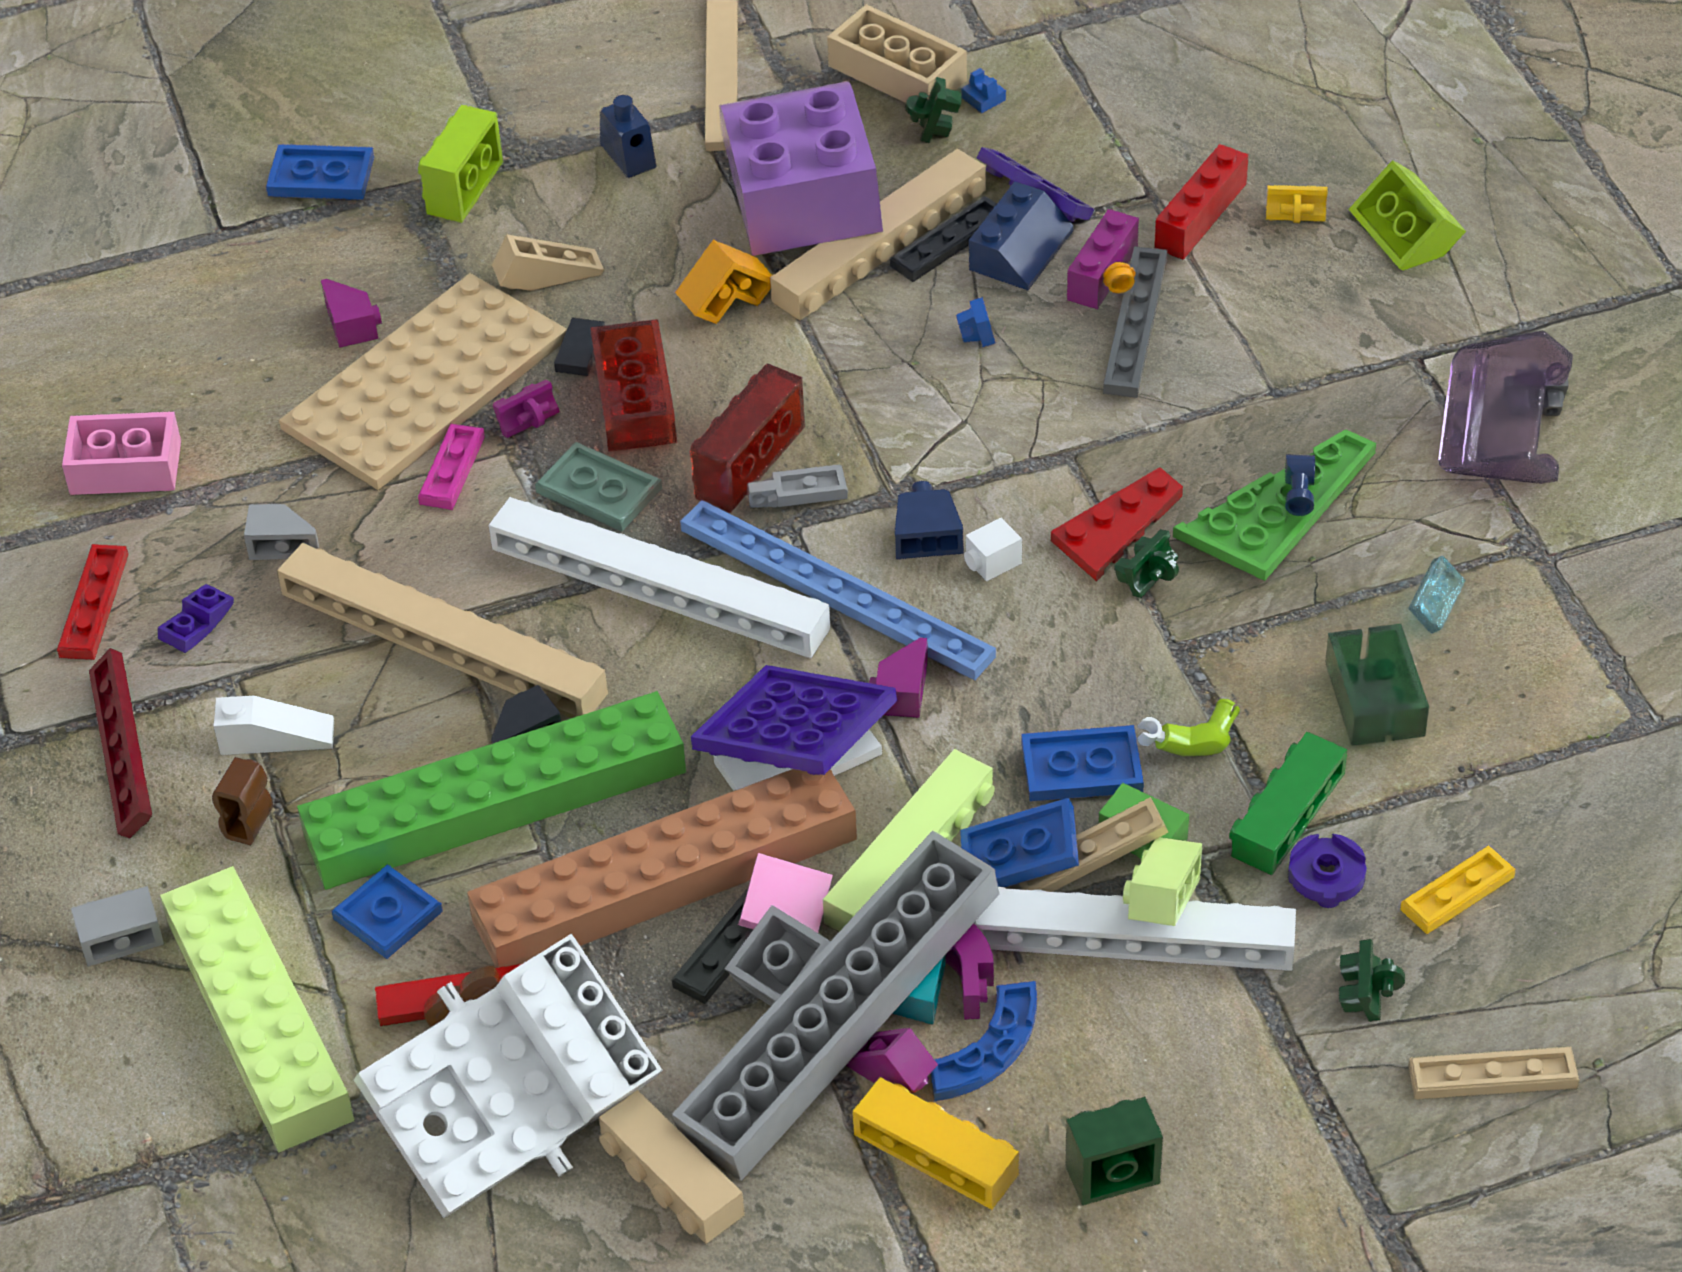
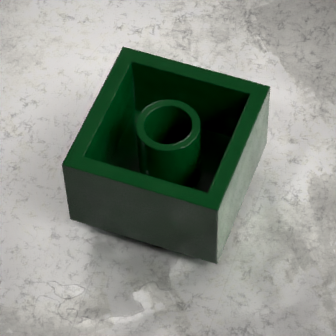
M1146 1097L1135 1100H1122L1113 1106L1096 1111H1083L1074 1117L1066 1119L1065 1167L1082 1206L1161 1184L1163 1135Z

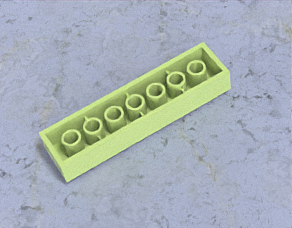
M234 866L161 894L160 898L167 923L278 1153L353 1122L354 1116L348 1092Z

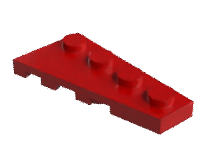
M1159 467L1052 530L1051 542L1097 582L1104 575V569L1111 562L1115 564L1124 555V549L1132 541L1137 542L1145 534V528L1151 522L1156 523L1183 496V486Z

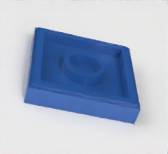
M387 864L331 912L336 922L384 958L388 959L440 915L443 910L439 901Z

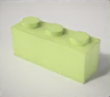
M1159 837L1154 840L1149 850L1143 851L1141 864L1135 865L1132 880H1127L1124 886L1123 903L1129 904L1128 919L1171 926L1176 925L1200 880L1202 843Z

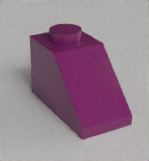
M330 279L321 280L326 309L339 348L379 339L376 325L382 324L380 311L377 304L371 306L367 292Z
M920 637L880 661L877 677H870L869 683L896 688L897 702L884 715L920 718L928 666L927 638Z
M910 1027L875 1032L846 1064L847 1067L874 1084L881 1077L892 1084L898 1083L903 1085L911 1094L919 1091L928 1083V1075L938 1065Z

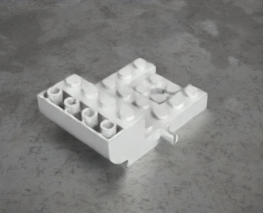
M570 934L504 975L494 989L478 999L464 1002L452 982L440 988L437 993L450 1010L446 1018L359 1072L354 1082L442 1217L446 1218L536 1159L546 1156L558 1177L571 1170L573 1166L560 1149L563 1142L597 1120L602 1114L633 1092L643 1088L662 1069L574 936ZM430 1115L440 1117L445 1123L444 1134L440 1136L428 1134L423 1126L424 1118Z

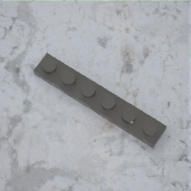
M1134 246L1130 267H1133L1136 273L1134 277L1135 283L1123 295L1104 379L1103 394L1138 398L1167 263V250Z

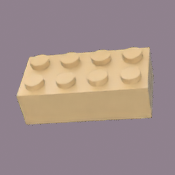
M867 4L827 36L829 67L905 103L907 98L914 95L918 96L920 92H925L929 97L936 77L945 79L946 88L954 91L967 81L966 50Z

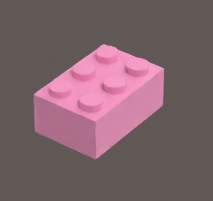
M152 412L70 416L62 462L70 495L175 491L181 446L175 413Z

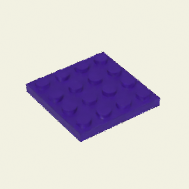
M765 665L691 736L692 750L708 752L713 756L723 755L739 758L745 762L770 764L777 768L806 771L812 775H825L897 702L896 688Z

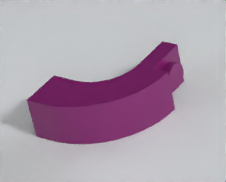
M973 923L946 953V964L956 971L962 983L964 1020L980 1019V1003H988L987 986H994L993 954L986 937Z

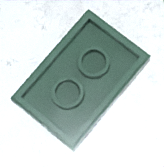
M575 442L535 484L536 493L623 532L662 489V480Z

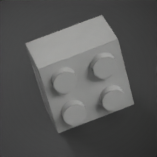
M771 905L725 967V970L740 987L772 1006L830 943V940Z

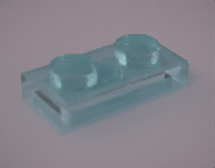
M1444 556L1432 560L1408 609L1431 634L1440 631L1466 580Z

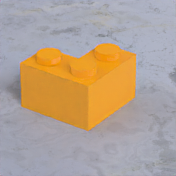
M712 240L675 294L695 316L717 324L736 298L758 306L771 289L770 277L773 275L757 257Z

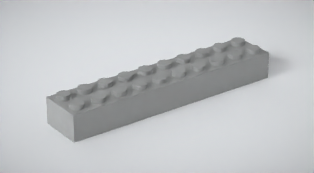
M932 830L672 1113L677 1129L706 1157L742 1181L998 897L999 890L995 869Z

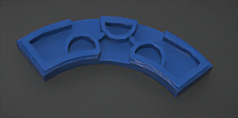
M1036 981L997 985L995 1012L989 1023V1028L982 1038L956 1053L934 1059L938 1064L930 1073L934 1102L951 1099L974 1091L993 1081L1014 1063L1025 1048L1034 1028L1037 1011Z

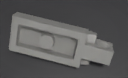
M840 464L772 472V477L764 481L747 484L750 508L783 507L848 499V489L843 468Z

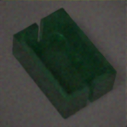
M1402 624L1369 627L1366 654L1363 659H1360L1363 637L1361 629L1328 633L1325 664L1351 746L1385 742V736L1388 735L1391 736L1392 741L1425 737L1429 704Z

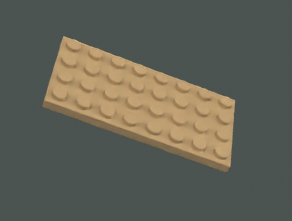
M469 273L279 419L281 430L379 490L445 437L450 424L461 425L558 348L563 342L567 328Z

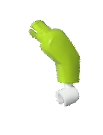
M1225 698L1219 699L1209 721L1192 727L1169 723L1161 726L1155 718L1146 717L1138 725V728L1145 729L1149 733H1141L1138 737V742L1142 746H1149L1155 741L1157 749L1183 757L1219 754L1231 742L1228 732L1238 716L1240 708L1235 706L1233 711H1231L1235 702Z

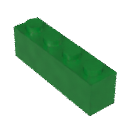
M1306 732L1298 744L1292 743L1280 769L1275 767L1268 777L1266 788L1261 794L1257 792L1253 796L1247 814L1243 819H1236L1229 833V839L1232 840L1231 857L1269 875H1273L1345 775L1348 749L1310 732Z

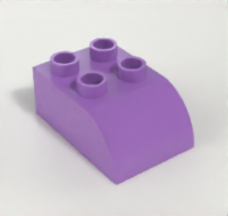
M849 81L719 105L722 137L752 256L883 232L876 167Z

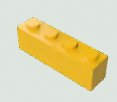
M880 1077L853 1110L855 1136L993 1210L1019 1175V1151L1015 1150L1010 1143L987 1135L970 1121H961L946 1113L941 1106L934 1102H926L918 1098L901 1084H892Z

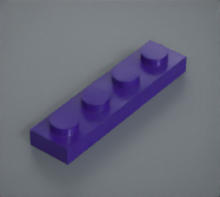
M981 147L976 159L987 165V172L1000 178L1004 175L1011 179L1009 182L1010 186L1016 181L1045 191L1069 221L1074 222L1076 218L1089 221L1094 208L1002 152Z

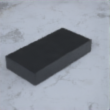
M571 318L554 362L555 372L583 376L589 375L605 332L604 321Z

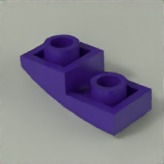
M208 584L203 585L182 599V611L158 627V639L184 653L188 652L202 641L223 619L234 604V597Z

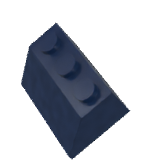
M1015 181L969 239V270L1029 290L1071 235L1073 225L1045 191Z

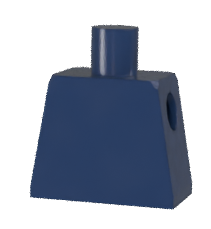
M619 95L615 97L612 105L604 107L600 111V145L626 177L631 178L657 167L651 130L648 121L635 107L630 96Z
M918 481L912 485L911 492L898 495L895 523L896 560L964 554L963 524L948 490H932V485L929 482Z

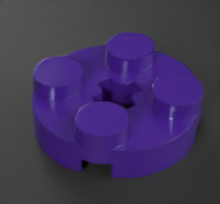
M1319 834L1309 835L1300 840L1291 850L1288 881L1304 897L1316 901L1324 908H1334L1340 902L1349 900L1357 895L1363 888L1367 870L1364 852L1353 840L1342 835L1332 834V838H1319ZM1320 865L1324 867L1333 865L1335 868L1333 872H1324L1320 870Z

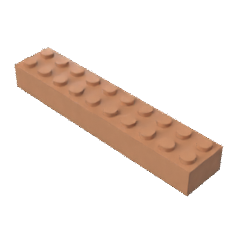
M791 769L468 891L467 895L472 921L496 968L523 964L570 934L574 936L579 946H582L748 882L751 879L758 853L787 862L797 863L857 840L856 810L831 769L825 775H812L806 771Z

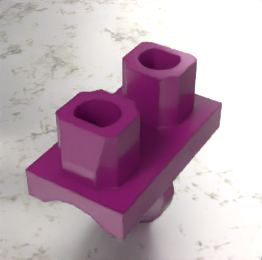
M544 380L538 384L532 383L522 388L521 392L493 403L494 413L503 436L509 438L531 426L539 428L545 424V419L560 412L553 396V387L550 381Z

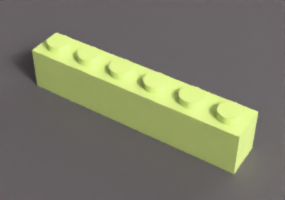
M954 749L823 898L824 924L840 932L932 830L952 842V839L961 829L968 828L975 812L981 805L986 806L993 797L995 791L993 786V768Z

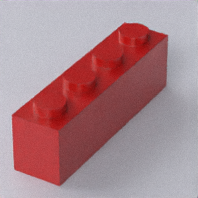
M1219 144L1156 218L1154 249L1167 250V254L1184 260L1246 186L1249 154Z

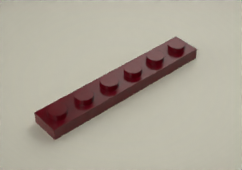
M109 648L91 667L89 675L117 834L131 839L142 826L148 823L152 817V808L148 795L122 652Z

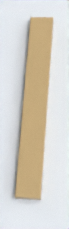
M707 0L705 151H726L722 137L719 105L738 102V0Z

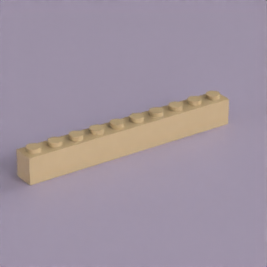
M302 543L277 570L282 595L513 694H518L539 685L559 710L560 714L574 718L595 711L608 695L605 669L600 668L597 664L569 655L564 650L547 646L538 642L533 637L516 633L502 624H495L485 620L471 611H464L447 604L440 598H433L417 591L411 586H404L392 581L380 573H373L357 566L351 561H345L330 555L323 549H316Z

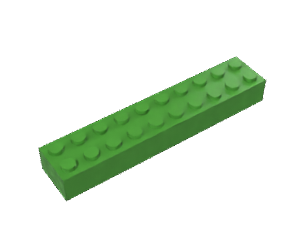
M658 691L298 805L297 808L303 835L324 889L327 890L376 874L387 864L392 868L684 774L686 773L684 744Z

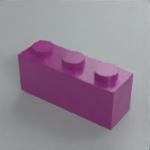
M1111 209L1106 211L1067 270L1068 301L1098 310L1110 291L1103 283L1104 271L1116 262L1128 264L1132 258L1134 246L1138 247V217Z

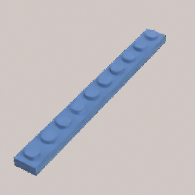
M703 500L680 521L682 532L812 598L829 604V607L906 646L920 637L927 638L929 658L973 680H976L996 658L995 647Z

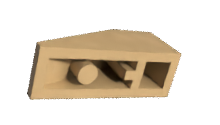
M506 234L492 263L500 286L508 289L528 291L599 276L604 271L595 249Z

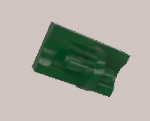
M936 77L929 97L925 92H920L918 96L914 95L907 98L905 110L911 115L910 120L912 122L919 121L923 128L920 141L930 143L933 135L949 137L953 124L952 116L941 114V112L958 113L961 106V92L947 89L945 79Z
M1160 529L1152 538L1142 536L1135 543V556L1131 560L1121 558L1114 565L1118 581L1129 584L1133 596L1142 598L1159 579L1171 581L1178 575L1179 568L1176 563L1178 555L1170 546V532L1168 530Z
M1372 939L1360 940L1359 952L1340 955V969L1344 980H1358V984L1339 987V1002L1344 1012L1364 1011L1369 1022L1381 1020V995L1391 997L1393 996V991L1399 990L1404 986V970L1394 965L1393 959L1385 958L1381 961L1379 957L1373 954Z

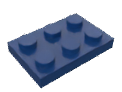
M278 144L266 185L267 195L269 197L364 199L374 161L373 147Z
M1134 725L1021 734L1029 801L1113 795L1122 783L1143 792L1144 781Z
M1069 798L960 830L961 848L995 869L998 887L1004 888L1079 866L1074 807Z

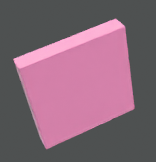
M758 853L738 925L754 930L771 905L818 933L823 916V898L829 892L833 875Z

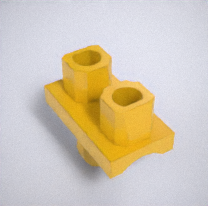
M1267 185L1266 220H1292L1293 223H1300V221H1326L1327 187Z

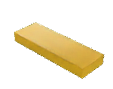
M1488 845L1401 901L1400 910L1422 931L1429 934L1512 880L1516 869Z

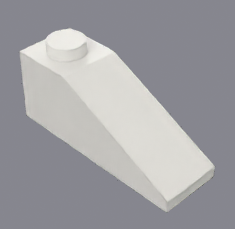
M257 696L216 698L214 730L221 755L333 749L334 717Z

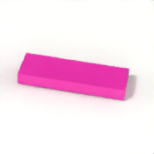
M450 424L418 495L419 505L453 510L485 438L483 428Z

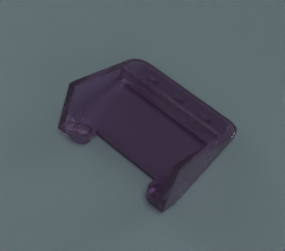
M1543 330L1470 344L1460 348L1455 353L1451 362L1438 457L1440 467L1450 474L1535 484L1558 481V461L1549 454H1537L1545 386L1552 384L1559 386L1567 380L1572 367L1573 354Z

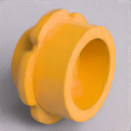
M1113 263L1104 271L1103 283L1113 293L1126 292L1135 283V270L1127 263Z

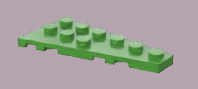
M1345 429L1313 447V453L1310 455H1315L1314 486H1308V490L1314 495V509L1308 515L1295 516L1287 512L1285 497L1292 490V486L1286 484L1285 469L1274 475L1269 472L1227 496V502L1213 510L1210 507L1198 513V518L1190 523L1185 524L1181 522L1174 526L1173 537L1265 581L1371 459L1376 451V443Z

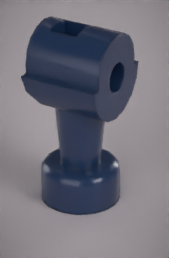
M1286 454L1285 482L1292 486V490L1285 497V508L1292 515L1305 516L1314 509V495L1308 490V486H1314L1315 455Z

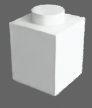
M999 518L966 535V552H964L966 564L972 571H977L985 581H988L1022 564V538L1002 518Z

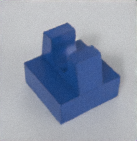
M979 68L970 73L969 84L961 88V98L980 113H983L1006 100V90L997 84L996 79L993 77L989 78L985 75L984 70Z
M983 297L971 300V308L956 315L963 342L981 340L982 347L996 344Z

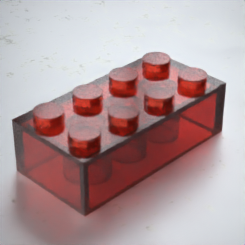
M658 319L591 327L593 356L608 452L677 443L675 413Z
M766 363L757 374L750 378L748 385L741 393L731 399L729 406L724 412L713 419L708 430L692 443L689 452L692 461V482L694 483L695 499L703 500L731 514L747 495V484L758 482L805 428L802 377Z

